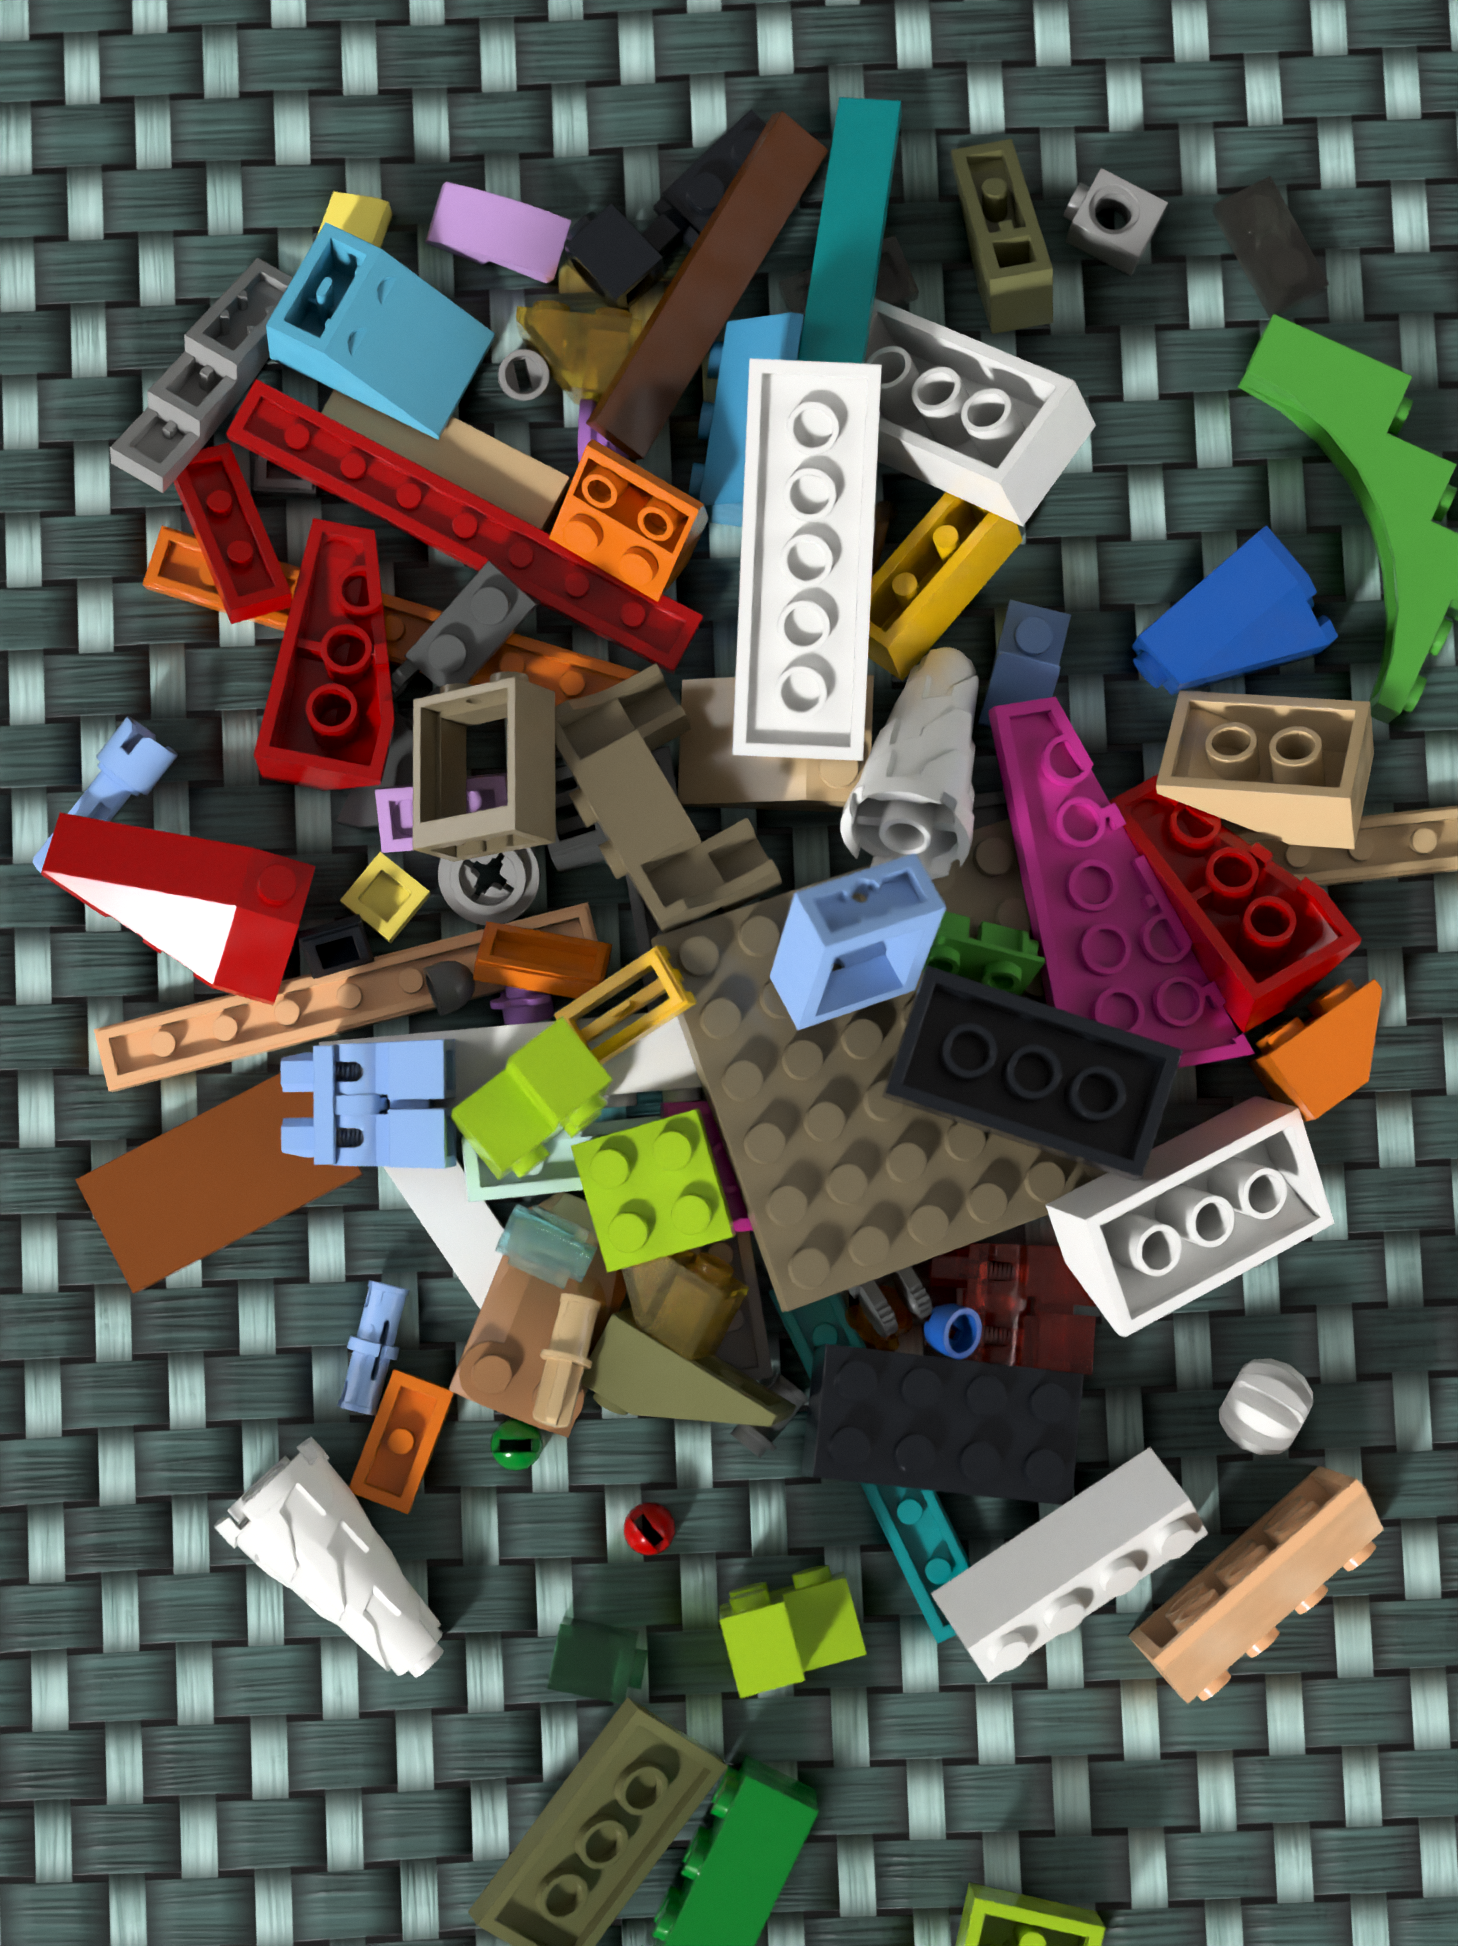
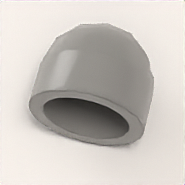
M528 349L511 352L502 360L498 369V382L501 389L507 396L518 401H528L538 397L546 389L549 381V369L545 360L538 353ZM524 359L526 376L531 390L520 393L513 362Z

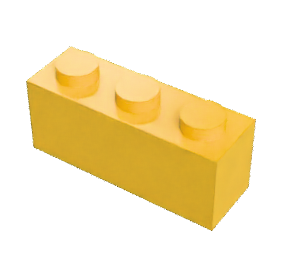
M945 492L871 579L868 658L903 681L911 669L917 665L1023 541L1018 525Z

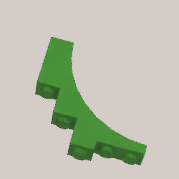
M1273 314L1259 339L1238 388L1279 410L1320 446L1348 482L1370 526L1382 569L1386 622L1380 669L1369 702L1371 703V717L1388 724L1401 714L1402 710L1411 713L1419 701L1427 682V678L1418 675L1428 653L1433 656L1438 655L1452 627L1453 622L1445 619L1444 616L1446 615L1458 621V533L1431 521L1433 519L1441 522L1451 506L1457 488L1448 484L1457 464L1387 433L1390 432L1397 435L1411 409L1413 400L1404 397L1412 379L1411 375Z

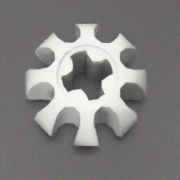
M1271 1358L1254 1359L1244 1364L1219 1409V1421L1227 1436L1242 1449L1259 1455L1280 1454L1289 1449L1313 1406V1392L1305 1377L1290 1364Z

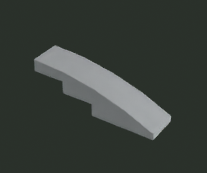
M259 258L242 273L185 333V351L148 389V407L110 447L111 463L162 493L166 491L204 447L269 359L266 324L293 277Z

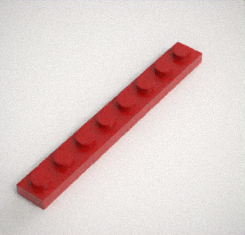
M255 379L226 432L229 440L478 572L488 561H491L535 602L652 664L656 663L659 668L673 675L703 621V615L665 595L658 602L549 539L550 534L258 379Z

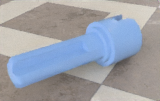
M127 716L96 755V758L100 761L97 766L101 771L68 814L111 821L131 794L139 796L140 793L148 795L177 758L178 754L171 747H164L156 742V735ZM53 833L33 858V864L40 873Z

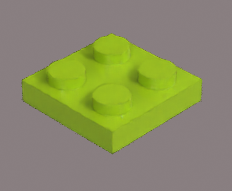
M700 1108L571 1145L607 1273L736 1235Z

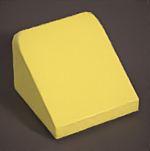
M333 192L319 232L324 223L327 222L381 248L393 213L388 201L376 197Z

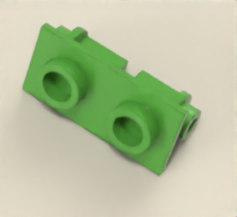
M944 911L922 971L925 970L926 966H930L1021 996L1045 963L1044 957L1037 956L1038 941L1030 939L1028 932L1025 930H1016L982 921L978 927L977 940L969 938L970 917Z

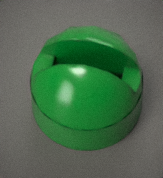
M512 1418L504 1421L495 1429L491 1437L490 1447L492 1455L499 1465L508 1470L519 1471L530 1467L537 1461L542 1452L543 1439L538 1427ZM500 1439H532V1451H500Z

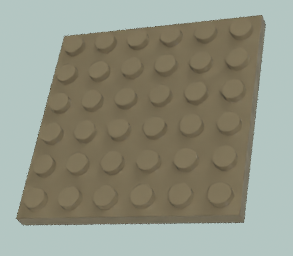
M1009 819L973 830L970 851L963 865L960 867V860L957 859L951 863L949 875L931 879L946 906L945 911L970 917L969 938L977 940L978 927L982 921L1016 930H1025L1028 932L1029 938L1034 940ZM871 865L655 936L650 940L653 948L655 946H666L672 957L669 959L672 968L679 969L684 978L681 984L685 991L692 992L697 1001L696 1004L677 1015L782 1312L799 1308L1049 1215L1046 1204L1108 1173L882 1098L923 971L914 991L801 1030L796 1028L770 978L794 893L868 869ZM862 894L852 895L853 899L857 902L866 901ZM833 963L831 970L835 971L842 967L839 964ZM1039 970L1021 997L1047 1005Z

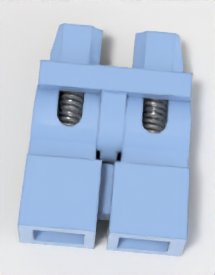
M455 1039L313 1046V1052H304L281 1058V1086L283 1092H313L314 1117L283 1118L281 1126V1150L283 1153L302 1157H314V1165L438 1169L457 1166L456 1126L450 1120L452 1110L455 1107L433 1108V1099L456 1098ZM389 1099H390V1109H388V1100H389Z

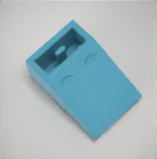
M327 222L324 223L266 324L270 359L437 440L442 435L495 339L494 332L383 249Z

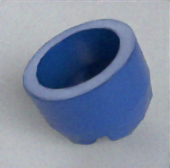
M943 1304L935 1307L931 1311L932 1315L929 1322H925L924 1335L929 1346L938 1353L954 1359H964L971 1355L977 1348L982 1334V1323L978 1313L971 1308L958 1304ZM950 1329L956 1331L952 1340L948 1337Z

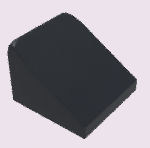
M360 914L297 932L313 979L375 961L367 930Z

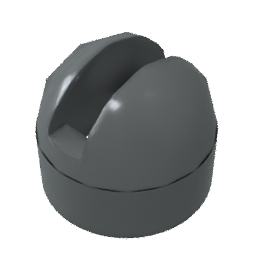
M441 961L423 968L429 993L440 1016L460 1010L470 1001L475 990V980H473V974L467 966L457 961Z

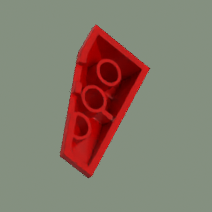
M313 518L254 751V758L263 779L322 791L381 785L395 729V715L375 530Z
M1157 774L1109 800L1110 804L1115 802L1127 823L1123 825L1139 856L1144 855L1180 918L1193 942L1191 949L1209 982L1215 981L1226 1003L1222 1004L1242 1033H1245L1296 1004L1360 945L1362 939L1324 889L1307 877H1304L1302 881L1279 866L1272 861L1274 854L1258 842L1251 846L1223 826L1220 817L1157 794Z
M60 812L41 875L102 916L112 917L143 938V943L160 954L162 951L192 970L194 972L193 976L209 987L273 1006L297 934L316 866L253 847Z

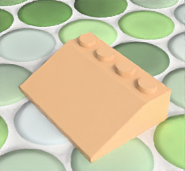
M1318 1466L1133 1630L1128 1637L1187 1704L1196 1696L1201 1701L1209 1699L1229 1681L1231 1674L1227 1669L1245 1653L1250 1658H1253L1263 1652L1279 1636L1280 1632L1275 1627L1293 1610L1300 1615L1311 1609L1328 1592V1588L1323 1584L1342 1566L1346 1571L1355 1569L1375 1551L1377 1546L1372 1540L1384 1529L1366 1489L1356 1478Z

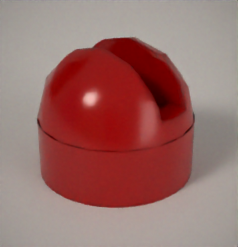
M644 1502L638 1504L628 1513L625 1519L623 1529L625 1540L639 1554H659L666 1550L673 1541L675 1535L674 1518L670 1511L659 1503ZM642 1514L645 1515L654 1530L663 1537L655 1546L634 1522Z

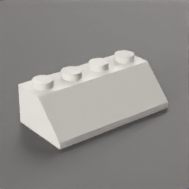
M1254 1096L1152 1149L1142 1178L1130 1180L1112 1173H1106L1046 1204L1066 1265L1116 1333L1122 1337L1136 1332L1335 1224L1299 1108Z
M1149 1447L932 1592L931 1595L989 1682L1004 1671L1012 1670L1021 1665L1029 1654L1059 1634L1067 1633L1076 1628L1084 1617L1114 1597L1122 1596L1131 1591L1139 1580L1169 1560L1186 1554L1194 1543L1208 1535V1532L1189 1497L1151 1447Z

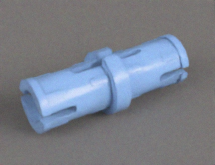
M369 1280V1289L357 1336L350 1335L347 1348L353 1350L341 1399L338 1400L337 1406L376 1416L390 1359L397 1360L400 1347L395 1346L394 1343L406 1296L409 1295L410 1290Z

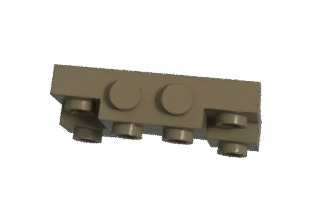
M655 663L608 689L585 697L570 699L555 707V746L578 785V789L570 792L569 796L586 827L598 822L608 839L598 845L613 875L616 879H619L628 874L637 892L640 893L661 932L664 934L685 927L720 907L724 913L733 911L781 885L782 880L772 859L769 860L757 840L754 828L748 818L741 820L701 843L698 832L651 754V751L691 730L685 711L675 701L665 683L661 670Z

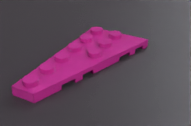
M1049 697L998 705L990 709L988 714L1033 938L1039 943L1037 956L1045 958V963L1041 967L1040 973L1047 1005L1182 1049L1183 1052L1177 1069L1255 1054L1244 1033L1238 1034L1222 1004L1226 1003L1215 981L1209 982L1191 949L1193 942L1144 855L1139 856L1123 825L1127 823L1115 802L1110 804L1091 770L1094 764L1057 698Z

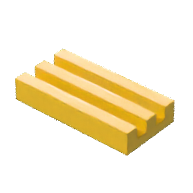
M655 946L553 1015L556 1020L563 1017L598 1062L603 1065L696 1004L697 1001L692 992L685 991L681 984L684 978L679 969L672 968L669 959L672 957L666 946ZM655 970L659 977L657 980L583 1029H579L575 1021L644 975ZM667 992L670 999L594 1049H590L588 1043Z

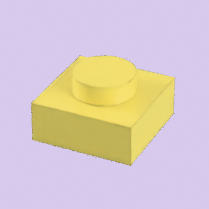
M379 852L340 899V902L354 915L360 914L364 923L389 943H392L431 896V893L383 853Z

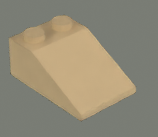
M867 675L863 761L732 755L735 677L682 680L681 706L687 715L691 730L680 735L679 802L683 807L843 812L850 793L860 780L872 749L874 675Z
M1179 690L1156 782L1157 794L1290 845L1355 849L1374 756L1371 703L1369 701Z

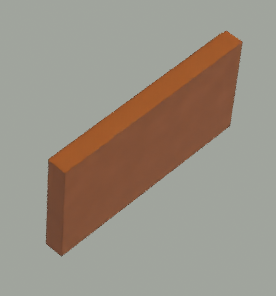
M281 1073L75 1179L132 1293H138L364 1175L360 1166L314 1165V1157H302L282 1152L281 1126L283 1118L314 1117L313 1092H283Z

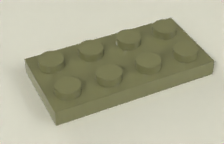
M627 1697L468 1911L469 1915L477 1926L512 1946H596L728 1765L718 1754Z

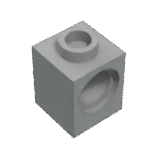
M1101 168L1091 187L1080 182L1064 212L1063 217L1072 221L1065 242L1131 276L1155 233L1168 202ZM1105 209L1114 210L1121 214L1126 222V226L1118 230L1107 229L1097 221L1095 214Z

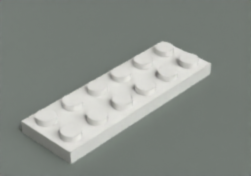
M771 359L749 360L732 755L863 761L882 366L880 364Z

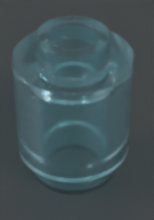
M516 1204L495 1251L509 1257L508 1265L564 1290L570 1278L582 1283L598 1247L587 1243L591 1232L590 1229L537 1205H534L532 1210Z

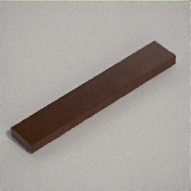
M783 111L773 114L586 422L587 425L634 461L645 458L829 151Z

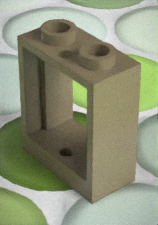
M499 672L492 674L488 683L475 686L463 683L446 684L440 687L439 694L413 699V850L456 862L556 843L555 692L529 682V676L524 673ZM507 718V805L466 813V727Z

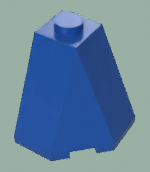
M1266 525L1143 631L1131 648L1138 655L1133 659V662L1144 679L1154 688L1163 685L1171 695L1178 694L1179 690L1189 691L1316 657L1329 647L1338 637V634L1330 618L1323 614L1316 619L1312 611L1314 607L1312 596L1317 591L1309 574Z

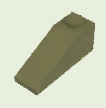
M1012 139L951 150V160L977 286L991 334L1053 323V267Z
M637 1307L611 1315L589 1358L592 1361L591 1369H584L581 1384L595 1392L593 1398L599 1405L620 1415L629 1413L638 1416L771 1427L791 1417L796 1408V1405Z

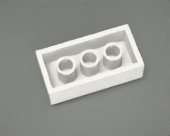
M877 298L874 299L865 364L882 365L877 461L1020 526H1024L1096 426L1075 381Z

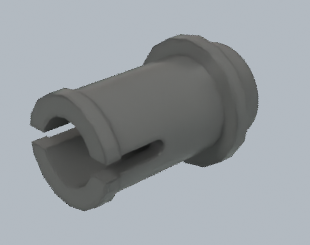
M778 1372L767 1388L796 1405L792 1416L771 1427L737 1424L730 1433L759 1458L762 1457L767 1449L772 1452L776 1450L777 1447L773 1444L774 1440L802 1405L809 1401L808 1396Z

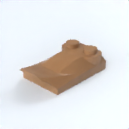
M557 1192L538 1205L520 1210L448 1387L449 1391L477 1404L568 1438L575 1420L583 1408L584 1398L588 1390L583 1384H580L572 1421L568 1427L558 1428L544 1425L533 1418V1410L546 1361L540 1357L541 1350L549 1349L561 1304V1294L568 1293L584 1296L601 1303L600 1310L597 1312L587 1359H589L611 1315L619 1312L637 1266L636 1264L607 1273L586 1200L566 1192Z

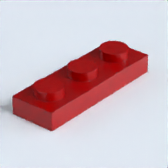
M227 442L200 450L173 482L230 623L234 624L290 608L292 592L230 443Z

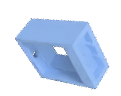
M916 853L794 893L770 978L798 1030L915 990L946 909L944 902ZM862 894L866 901L857 902L853 899L852 895ZM833 963L839 964L842 967L835 971L831 970Z

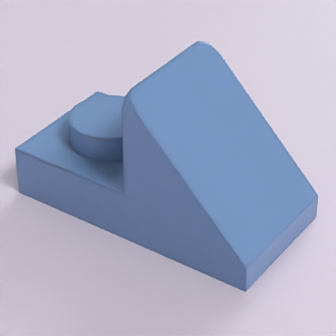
M1010 599L978 725L991 728L988 711L994 706L1053 696L1061 669L1059 662L1071 618L1070 614Z

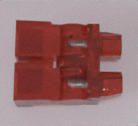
M971 1243L965 1245V1249H955L930 1258L929 1286L962 1288L961 1306L975 1310L981 1319L982 1334L979 1344L971 1355L961 1360L1092 1375L1096 1316L1074 1314V1305L1096 1306V1304L1066 1265L1060 1246ZM1001 1262H1005V1263H1004V1266H1003V1273H1002V1263H1001ZM1028 1296L1034 1297L1032 1316L1027 1315V1313H1030L1031 1300L1028 1299ZM931 1315L926 1317V1322H929ZM952 1329L949 1330L948 1337L951 1340L954 1337L956 1331ZM924 1338V1345L929 1346L928 1342Z

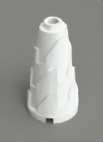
M942 647L932 649L927 655L922 657L918 665L911 669L906 685L897 699L885 727L880 730L860 780L845 803L840 830L844 844L856 859H858L860 847L873 855L871 867L916 853L930 879H936L949 875L951 863L957 859L960 860L961 867L969 854L975 818L972 814L975 795L971 783L975 756L972 732L979 679L972 661L955 648Z
M310 1437L296 1447L300 1453L293 1460L290 1461L286 1456L283 1457L227 1510L238 1524L228 1516L219 1519L214 1528L233 1548L238 1546L263 1571L292 1589L321 1617L338 1625L386 1671L389 1672L392 1668L398 1676L409 1671L417 1678L427 1671L444 1652L438 1644L443 1634L438 1628L441 1623L402 1574L392 1551L372 1527L357 1498L327 1461L330 1457Z

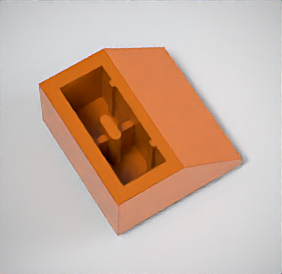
M591 439L586 445L549 539L658 602L689 563L708 521V515L702 502Z
M1351 979L1340 985H1335L1306 1006L1313 1015L1307 1021L1302 1023L1298 1016L1289 1022L1285 1021L1255 1043L1262 1053L1248 1062V1065L1276 1102L1299 1108L1303 1122L1317 1119L1369 1081L1383 990L1375 979L1357 987Z

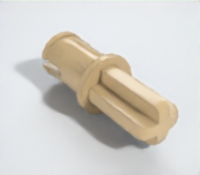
M568 1293L561 1294V1304L549 1349L541 1350L540 1357L546 1361L533 1410L534 1420L544 1425L558 1428L568 1427L571 1424L584 1369H591L592 1361L587 1359L597 1312L601 1306L600 1302L591 1298Z

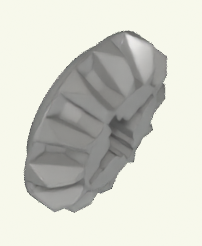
M529 847L503 852L502 854L505 856L501 861L503 865L500 869V874L507 880L506 883L510 886L506 884L502 886L499 883L493 882L488 889H483L480 896L474 893L479 886L477 881L479 880L480 873L473 867L474 864L470 861L474 863L478 861L486 865L492 858L496 859L498 854L469 859L470 861L461 860L456 862L441 858L438 866V882L445 901L459 916L476 924L486 925L487 921L504 924L516 919L528 909L538 891L541 874L535 850Z

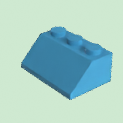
M789 312L727 321L724 342L714 341L711 346L707 378L718 380L715 403L703 401L698 429V439L709 440L705 464L693 463L689 486V495L705 505L708 515L707 522L742 527L749 360L798 361L804 314Z

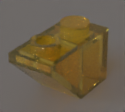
M536 301L533 303V308L517 306L516 322L521 339L530 350L538 353L545 360L549 373L574 404H580L581 398L594 399L597 403L599 402L644 328L643 320L632 319V313L619 308H598L595 310V314L570 312L571 308L568 305L555 301Z
M685 1250L622 1268L637 1328L689 1361L716 1354L749 1287L732 1277L734 1269L727 1262L705 1252H700L697 1255L690 1250Z

